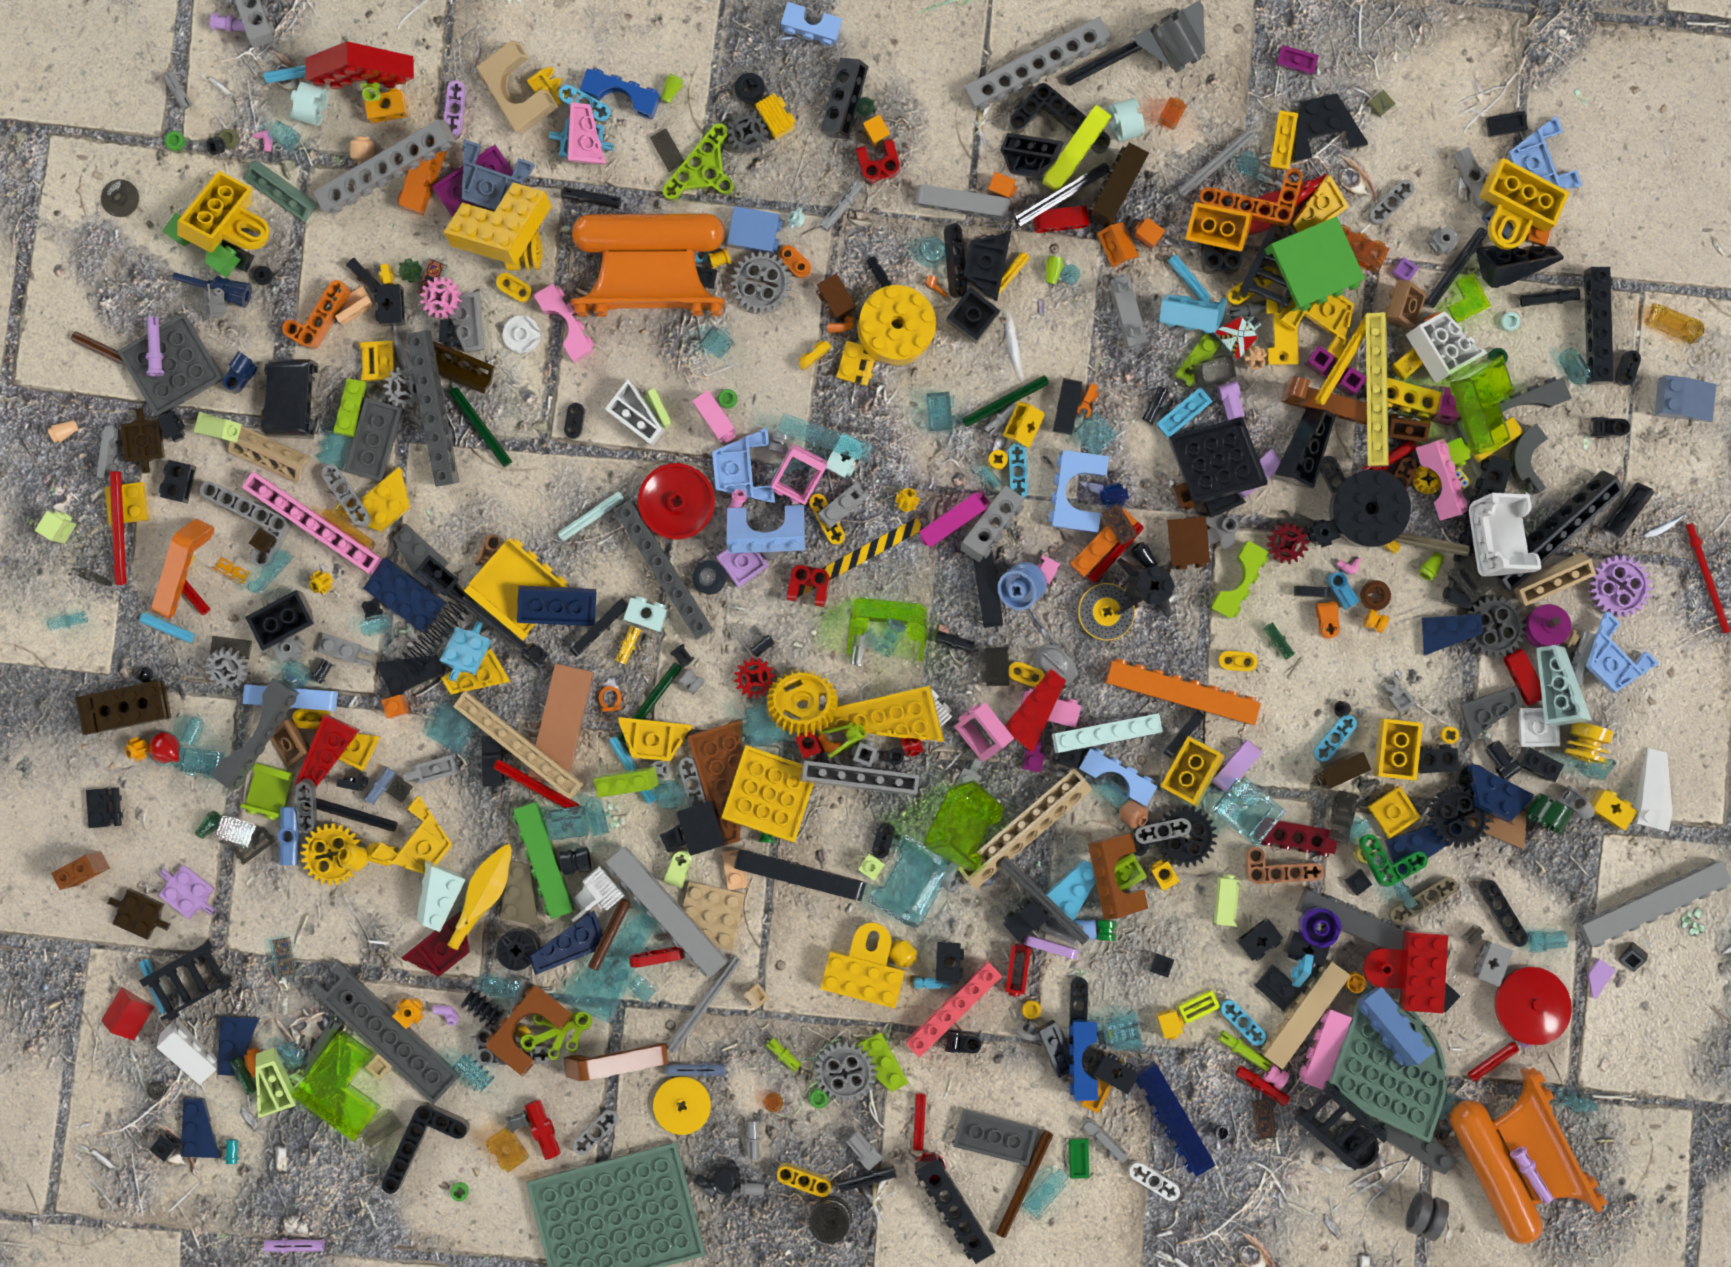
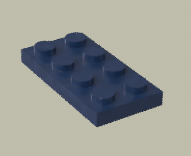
M387 557L383 558L363 588L422 633V629L426 631L430 629L428 624L432 625L434 623L433 618L437 619L438 613H441L443 607L447 604L446 601Z
M518 586L517 623L593 626L595 623L596 589Z

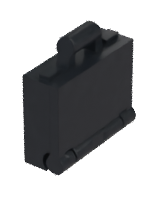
M714 800L677 811L680 824L672 829L677 844H687L690 856L727 845ZM680 828H682L685 840H683Z

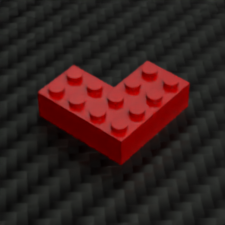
M346 41L305 58L306 81L313 82V85L316 86L328 85L331 89H342V86L352 85L353 82L362 80L367 81L368 84L377 82L384 85L385 88H395L396 85L406 84L407 81L414 79V56Z

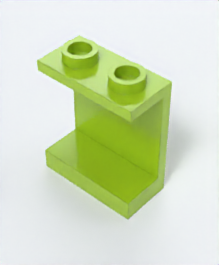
M255 762V766L252 769L255 772L247 800L240 807L246 809L245 812L257 815V812L265 814V818L275 820L280 817V807L286 806L295 772Z

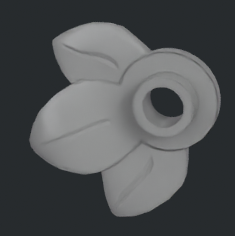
M1221 514L1210 518L1209 515L1206 516L1207 525L1210 527L1207 530L1208 543L1220 542L1223 549L1232 546L1235 541V533L1239 529L1238 520L1233 516L1224 517ZM1226 523H1232L1233 528L1228 529Z

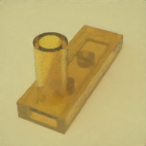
M350 499L346 506L349 508L354 500ZM340 502L336 504L332 511L327 508L324 510L322 516L370 550L376 545L374 540L341 519L346 511Z

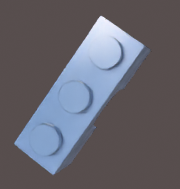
M787 2L781 21V29L785 33L795 35L796 33L802 35L806 40L812 41L816 39L823 45L831 46L832 44L836 46L842 27V18L824 13L820 23L810 25L805 21L806 7Z

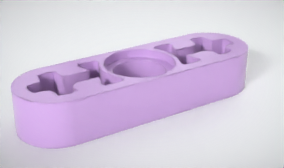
M457 80L450 82L447 87L444 121H447L449 127L452 126L451 118H454V125L457 127L452 132L454 137L459 136L462 132L466 97L465 86ZM456 86L461 89V91L457 92L458 100L455 99V93L452 91V89H456ZM453 104L460 106V110L456 114L450 113L449 110Z
M1028 934L1023 941V944L1072 959H1077L1079 952L1076 948Z

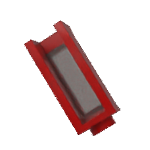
M1011 943L1005 983V992H1009L1008 995L1020 997V994L1025 995L1031 953L1030 946Z

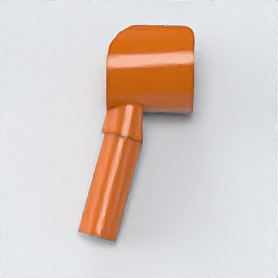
M932 275L927 276L925 281L926 287L936 290L946 298L948 294L936 285L937 278Z

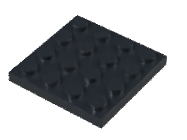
M1243 417L1169 436L1171 448L1193 505L1262 487L1268 483Z

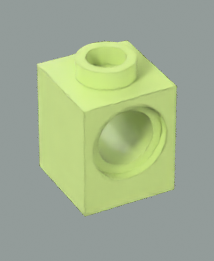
M868 853L858 870L875 881L885 863L871 853Z

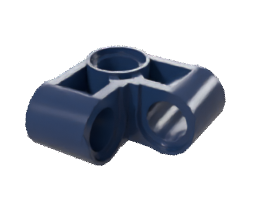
M238 351L228 364L230 369L223 378V386L233 394L240 393L258 368L250 358ZM236 379L237 384L234 387H229L230 381Z

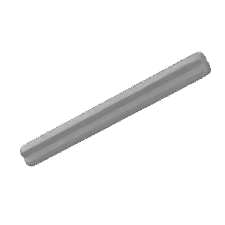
M1249 129L1245 130L1178 189V193L1182 197L1187 196L1254 137L1253 133Z

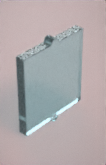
M1097 410L1088 419H1084L1083 423L1074 431L1075 435L1090 452L1096 455L1104 447H1108V444L1118 435Z

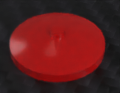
M670 463L656 468L644 479L639 490L638 509L642 520L653 533L665 539L684 540L697 535L707 526L714 512L715 496L710 482L703 473L686 464Z
M1539 967L1517 969L1509 973L1502 980L1495 994L1494 1007L1500 1026L1511 1038L1526 1045L1548 1044L1559 1038L1569 1025L1572 1014L1569 992L1563 982L1548 970Z

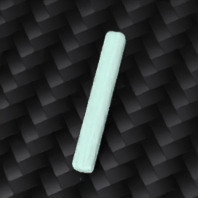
M616 492L560 530L558 536L562 541L567 540L625 500L621 492Z

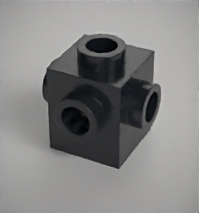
M1322 519L1313 522L1314 526L1309 528L1308 537L1310 542L1314 543L1315 546L1321 545V548L1332 545V540L1340 538L1334 520L1325 522Z

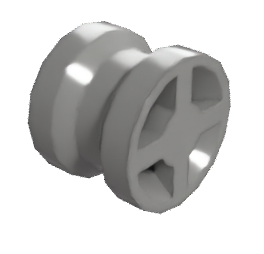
M660 760L651 765V767L655 766L658 780L668 777L670 773L668 763Z

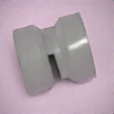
M773 431V441L770 443L768 450L786 455L788 451L787 444L792 436Z
M689 668L678 683L682 687H687L688 691L694 695L705 680L697 677L695 672Z

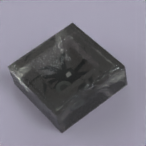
M397 776L386 792L403 803L414 786L407 781L404 782V779Z

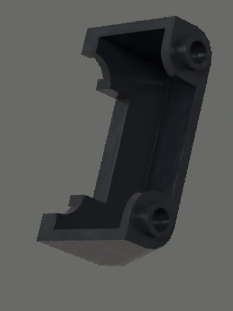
M311 359L269 360L264 368L267 380L264 421L261 422V431L267 437L314 439V430L311 429L309 423L313 422L310 415L312 381H315V377L312 374L318 373V363Z

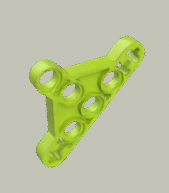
M720 123L713 125L664 185L663 195L668 201L677 200L684 191L713 188L721 195L726 196L732 193L734 185L732 180L723 173L720 149L728 137L725 125ZM721 129H723V136L719 135L715 139L718 143L715 144V142L712 140L716 136L715 130L720 131ZM705 143H710L713 149L706 153L702 150V146ZM692 158H699L701 164L698 167H692L690 165ZM712 169L716 172L713 179L705 177L707 170ZM686 172L689 175L686 182L678 180L680 173ZM675 180L677 184L682 187L680 189L677 186L674 190L676 194H671L670 196H668L667 189L672 190L675 187V183H673V181ZM723 181L729 182V190H721L720 184Z

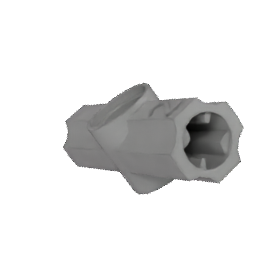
M1464 148L1453 154V157L1463 175V183L1469 187L1477 205L1480 206L1486 203V201L1479 198L1486 182L1484 178L1485 173L1478 166L1470 148ZM1471 172H1473V173L1476 174V176H1477V180H1476V181L1471 179V177H1470V173H1471Z
M1582 631L1576 649L1572 651L1569 657L1580 688L1586 672L1589 671L1586 664L1596 634Z

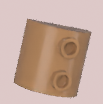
M1399 280L1396 282L1395 288H1391L1389 292L1391 301L1389 306L1384 308L1386 321L1396 326L1413 330L1417 327L1426 293L1411 281Z

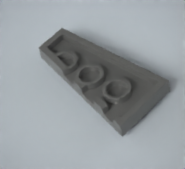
M1385 1123L1382 1124L1388 1132L1387 1141L1445 1175L1458 1162L1433 1136L1431 1142L1426 1143Z

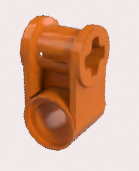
M1337 602L1316 603L1320 635L1325 639L1337 636L1340 631ZM1329 626L1330 628H1333L1334 631L1329 633V631H1326L1325 628Z

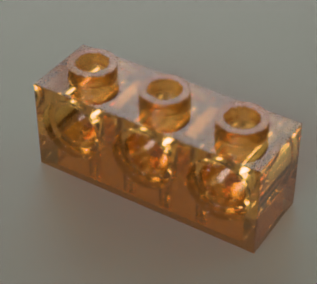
M1341 225L1358 264L1373 272L1379 271L1389 251V248L1385 246L1386 244L1379 240H1370L1366 234L1352 232L1348 226ZM1353 244H1360L1361 251H1356ZM1371 251H1376L1379 258L1374 259L1371 256Z

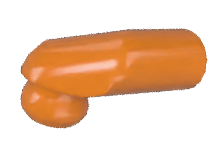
M846 316L844 323H828V333H841L853 329L855 326L854 317Z

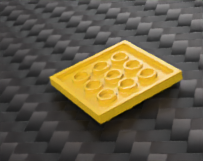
M745 745L721 819L795 843L814 783L800 782L802 764Z

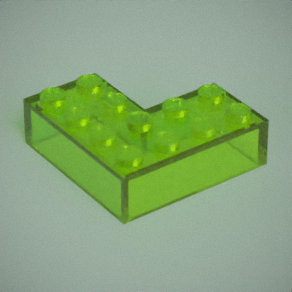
M1503 355L1482 360L1450 382V391L1454 395L1456 409L1461 416L1462 426L1467 434L1468 444L1474 455L1495 451L1511 439L1499 402L1513 393L1514 388Z
M344 1030L338 1032L291 1097L348 1139L355 1142L382 1107L351 1084L374 1052Z

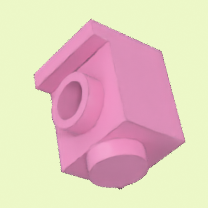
M1043 555L1040 559L1043 563H1038L1037 566L1045 575L1046 585H1049L1060 564Z

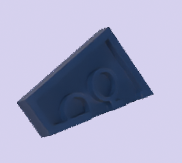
M1482 614L1422 618L1424 656L1483 634Z
M185 1097L183 1099L181 1157H222L216 1144L217 1139L212 1130L211 1118L205 1098Z

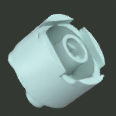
M300 82L297 91L293 90L291 94L293 107L290 111V118L319 126L324 118L321 113L323 109L326 110L328 91L316 85Z
M1135 98L1107 106V112L1112 115V123H1109L1110 131L1112 134H1115L1117 142L1143 136L1142 133L1145 132L1143 116L1136 109L1139 108V104Z

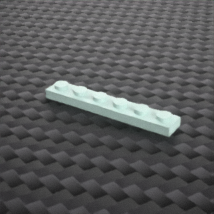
M1158 713L1054 733L1052 738L1055 753L1161 733L1163 731Z

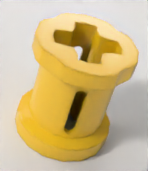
M726 247L722 251L713 254L711 252L708 253L713 269L725 263L732 264Z

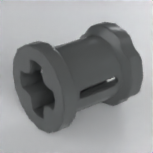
M525 1110L513 1117H506V1123L511 1133L525 1126L527 1128L530 1127V1120Z

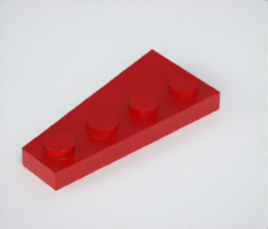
M1053 669L1046 673L1004 725L1010 734L1032 753L1066 682Z
M327 714L323 715L295 785L302 779L307 778L312 780L317 788L360 732V729Z

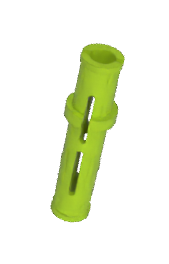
M1225 1030L1220 1032L1221 1037L1218 1036L1217 1040L1231 1048L1233 1053L1237 1052L1264 1072L1269 1070L1268 1065L1271 1066L1272 1061H1269L1242 1043L1243 1041L1240 1038L1236 1039Z

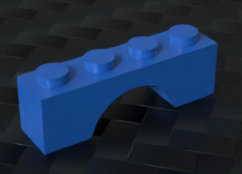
M587 68L579 89L599 101L605 95L612 92L626 94L633 101L635 114L652 120L661 100L657 90L651 87H647V89L639 87L640 85L634 81H629V83L622 81L621 77L611 74V76L605 75L602 70L593 68V70Z
M1072 1020V1025H1069V1037H1073V1044H1069V1056H1073V1064H1069L1070 1076H1073V1083H1070V1095H1073L1075 1101H1098V1080L1089 1075L1082 1066V1056L1085 1049L1097 1042L1096 1020Z

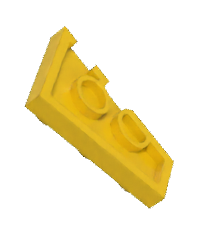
M492 649L487 650L476 675L460 672L456 682L448 679L451 672L441 678L450 694L511 682Z

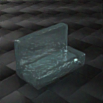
M1607 759L1606 764L1596 763L1595 765L1592 762L1579 761L1575 767L1590 779L1604 781L1617 762L1613 759Z

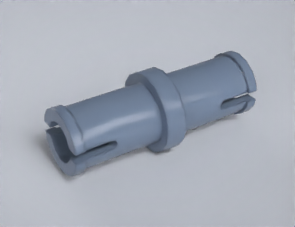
M386 767L378 780L373 782V787L364 799L374 805L383 791L386 792L388 784L397 773Z

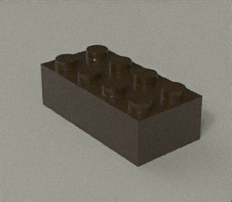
M1130 142L1126 147L1122 146L1115 160L1118 163H1113L1106 177L1109 180H1104L1099 189L1098 195L1100 197L1095 196L1088 210L1091 212L1090 219L1105 227L1112 224L1149 152Z

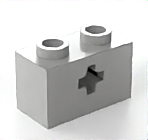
M1486 940L1485 944L1483 943L1480 948L1479 954L1481 956L1479 961L1474 964L1473 976L1500 987L1513 950ZM1489 960L1493 961L1494 964H1488Z

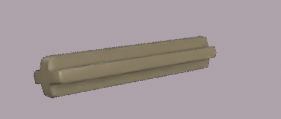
M1404 532L1394 540L1399 543L1462 556H1468L1470 546Z

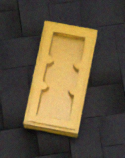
M1412 348L1390 367L1403 381L1420 368L1423 362L1415 349Z

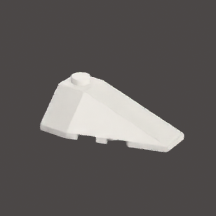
M1647 748L1633 806L1638 812L1631 823L1669 832L1673 810L1667 752Z

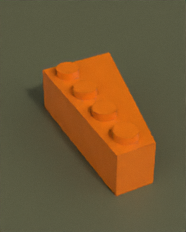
M433 137L431 138V141H430L431 146L434 144V138H433ZM418 147L415 148L416 155L418 153ZM440 151L435 154V158L429 161H422L416 169H408L403 190L398 196L399 206L402 209L424 216L433 192L432 186L436 184L447 151Z

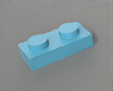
M1306 954L1302 960L1299 959L1297 966L1292 968L1291 978H1293V986L1300 987L1309 977L1314 956Z

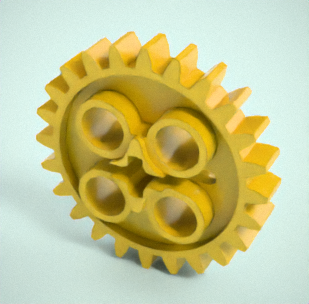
M328 823L324 824V829L318 826V833L314 830L310 831L312 837H305L308 844H302L306 851L300 852V854L306 857L301 862H307L303 869H310L308 876L315 874L314 881L321 878V884H325L328 880L329 886L333 885L334 880L336 885H340L341 879L343 882H348L347 876L354 878L352 870L345 869L340 865L338 855L322 859H316V856L340 851L341 848L336 844L338 838L343 839V847L347 844L358 846V843L362 840H355L357 833L350 834V827L344 830V824H340L337 828L336 823H332L331 828ZM319 842H323L325 845L323 852L317 848ZM323 860L329 864L327 871L321 867Z

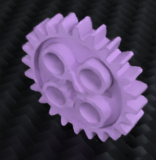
M1616 555L1612 556V560L1605 558V563L1599 562L1600 568H1594L1596 575L1591 577L1594 579L1593 582L1588 583V585L1593 586V589L1588 592L1594 593V596L1590 599L1597 600L1595 607L1602 606L1601 612L1608 610L1612 615L1615 614V617H1620L1621 614L1623 617H1628V612L1631 615H1635V609L1641 611V605L1648 604L1644 599L1651 598L1647 591L1653 590V588L1648 587L1652 580L1646 579L1650 575V572H1643L1646 566L1638 567L1640 564L1639 560L1633 562V557H1628L1626 560L1625 555H1621L1620 558ZM1616 568L1621 571L1619 578L1615 576ZM1632 579H1634L1637 583L1635 589H1633L1630 585ZM1617 583H1622V584H1621V588H1623L1622 590H1619L1620 586H1619ZM1605 584H1608L1610 587L1608 594L1604 591ZM1621 595L1626 599L1624 605L1619 601Z

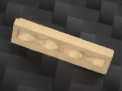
M241 426L236 444L241 445L244 451L235 448L236 442H229V453L296 483L300 480L302 468L309 460V455ZM252 452H257L261 458H256ZM269 459L275 460L278 466L272 465ZM286 467L295 469V475L290 473Z

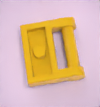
M394 341L359 343L360 349H362L361 381L386 380L385 377H391L390 371L395 373ZM369 349H374L375 374H370Z

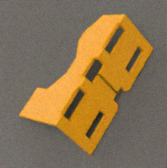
M223 557L220 558L216 567H211L241 584H244L250 573L239 566L233 567L234 564Z

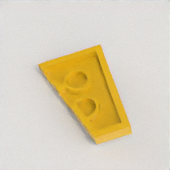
M1331 175L1325 177L1292 221L1291 225L1296 233L1334 218L1349 207Z
M357 734L339 760L361 771H365L381 736Z

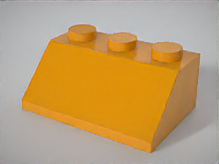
M1194 202L1185 240L1242 252L1248 237L1252 215L1251 213Z

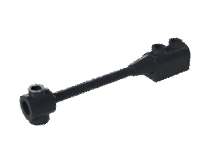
M430 555L415 570V573L441 594L463 605L465 604L521 649V658L535 669L548 656L535 643L525 644L469 599L470 597L457 583L459 578Z

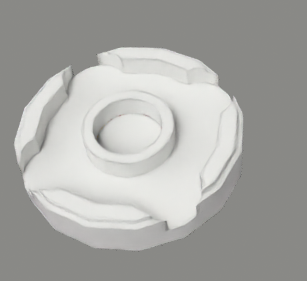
M520 315L514 316L504 325L503 341L513 352L519 354L529 353L540 343L541 331L537 322L532 318Z

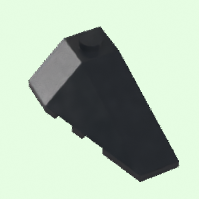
M1489 246L1476 250L1482 279L1491 288L1510 285L1564 258L1554 246H1531L1529 249H1521L1517 246L1509 250L1501 249L1497 246Z

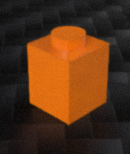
M994 172L987 194L1008 199L1010 197L1014 198L1018 188L1014 186L1016 180Z
M1147 217L1144 222L1140 220L1135 226L1134 230H1136L1134 237L1152 250L1163 236L1165 230Z
M397 695L381 700L387 719L410 713L405 695Z

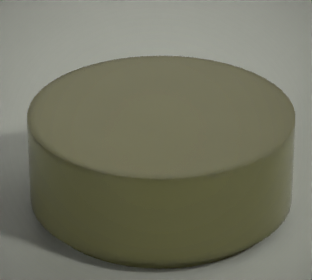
M231 129L222 130L218 136L223 139L226 149H233L239 143L238 134Z

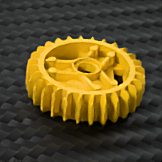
M798 669L797 673L794 674L791 670L789 676L784 673L783 679L778 677L777 683H772V688L769 689V695H767L768 715L771 717L772 723L776 722L777 728L782 726L783 732L788 729L790 735L796 732L798 737L800 733H804L805 737L808 732L814 735L816 729L821 732L822 726L827 728L828 722L832 723L838 709V697L833 684L828 683L827 677L822 679L821 673L815 676L814 670L809 674L807 669H805L804 673H801L800 669ZM798 686V687H796V688H794V689H791V690L785 692L787 689H789V688H791V687ZM820 696H825L826 698L824 710H819ZM801 701H804L808 704V706L806 708L801 709L797 706V704ZM784 712L789 713L790 715L798 718L799 720H795L786 716Z

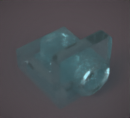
M1572 1090L1567 1091L1568 1096L1565 1097V1101L1569 1110L1575 1113L1598 1111V1103L1591 1100L1590 1097L1577 1098L1576 1092Z

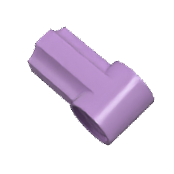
M1237 380L1217 385L1218 396L1223 401L1228 421L1244 417L1240 401L1241 393Z

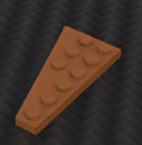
M743 719L687 736L707 802L711 800L715 802V808H717L727 845L740 841V825L723 820L721 816L742 756Z

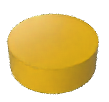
M1027 1000L1023 1003L1021 1010L1025 1018L1034 1020L1040 1016L1041 1007L1037 1001Z

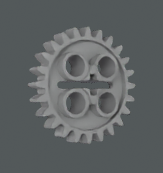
M759 251L758 257L754 253H751V259L744 256L746 262L739 261L741 267H734V270L738 272L737 275H731L732 278L736 279L735 282H731V285L736 287L732 290V293L738 294L735 300L739 301L742 299L740 305L743 307L747 304V311H750L753 307L755 314H757L759 309L762 314H765V309L772 313V307L779 310L778 303L780 302L785 305L783 298H790L786 292L792 291V288L788 286V284L793 283L791 279H788L792 273L785 272L789 267L787 265L782 266L784 261L782 259L777 261V255L770 258L769 252L766 253L765 257L761 251ZM758 267L759 273L756 276H751V269ZM772 271L778 273L775 280L769 279V273ZM750 278L756 281H762L763 279L766 283L777 284L778 287L775 288L762 284L760 287L758 283L748 282L745 279ZM748 286L755 287V291L751 295L746 294ZM767 290H773V296L770 299L764 297Z
M848 1039L845 1041V1044L838 1040L837 1046L831 1042L830 1048L826 1046L824 1053L820 1052V1059L816 1060V1064L819 1066H816L814 1071L819 1073L815 1079H821L818 1086H825L822 1092L829 1091V1098L836 1095V1101L843 1097L844 1103L847 1098L854 1102L855 1096L861 1100L862 1094L867 1096L868 1089L872 1090L873 1085L871 1083L876 1082V1078L873 1076H876L878 1071L873 1069L876 1068L877 1063H871L874 1056H867L869 1049L863 1051V1044L856 1047V1041L849 1045ZM849 1057H854L857 1063L850 1062ZM830 1061H836L839 1064V1066L835 1067L831 1065ZM853 1076H860L862 1081H856ZM835 1079L842 1080L843 1085H838Z

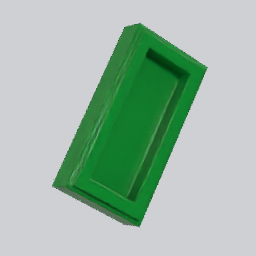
M1069 1138L1070 1179L1090 1178L1088 1138Z

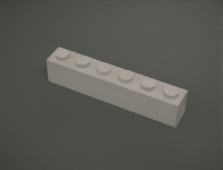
M804 761L802 762L800 782L915 796L918 793L919 775Z

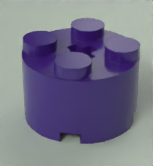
M1315 906L1305 910L1298 918V931L1307 943L1325 948L1333 945L1338 940L1341 932V922L1332 911L1324 907ZM1318 923L1323 924L1321 931L1316 929Z

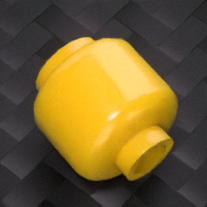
M347 844L340 849L338 860L343 868L359 871L367 864L368 855L363 847Z
M897 939L891 944L889 957L899 968H908L917 960V950L908 940L900 941Z

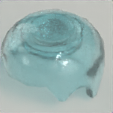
M935 236L925 238L917 247L916 257L919 263L925 267H936L946 256L944 242Z

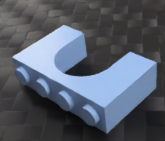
M1063 450L1062 454H1058L1057 466H1060L1059 473H1055L1054 484L1057 485L1056 492L1052 493L1051 503L1054 504V510L1050 511L1048 522L1052 523L1051 527L1098 533L1101 513L1081 511L1074 508L1068 502L1065 491L1068 481L1074 476L1084 474L1105 477L1107 475L1109 456Z
M804 505L785 506V521L779 529L772 532L752 530L748 526L746 507L727 508L728 553L805 550Z

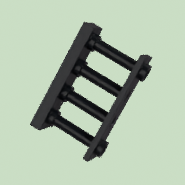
M1271 224L1240 288L1238 296L1245 298L1248 292H1254L1279 303L1280 306L1277 313L1280 314L1283 308L1287 309L1292 299L1288 297L1290 294L1289 289H1287L1283 297L1257 286L1253 282L1255 276H1262L1287 287L1283 277L1267 271L1261 266L1263 260L1276 263L1273 254L1267 256L1265 248L1283 239L1276 234L1278 226Z
M213 940L139 980L143 987L149 985L150 988H153L167 1014L160 1017L162 1021L165 1019L171 1021L180 1016L178 1012L218 989L222 992L232 986L231 982L235 980L234 977L226 980L212 955V949L216 947ZM200 955L202 958L205 957L219 982V985L210 990L194 964V959ZM182 965L188 968L202 993L192 1000L177 975V968ZM165 975L167 978L170 977L184 1002L182 1006L175 1010L159 984L161 982L159 978Z
M1326 1080L1323 1086L1325 1094L1309 1110L1300 1106L1296 1110L1294 1120L1355 1171L1360 1167V1154L1376 1138L1384 1143L1387 1140L1388 1132L1384 1125L1374 1121L1341 1093L1338 1086ZM1330 1099H1333L1340 1107L1325 1122H1320L1314 1115ZM1348 1112L1355 1120L1340 1135H1335L1330 1131V1127ZM1363 1125L1370 1133L1355 1148H1350L1345 1141Z

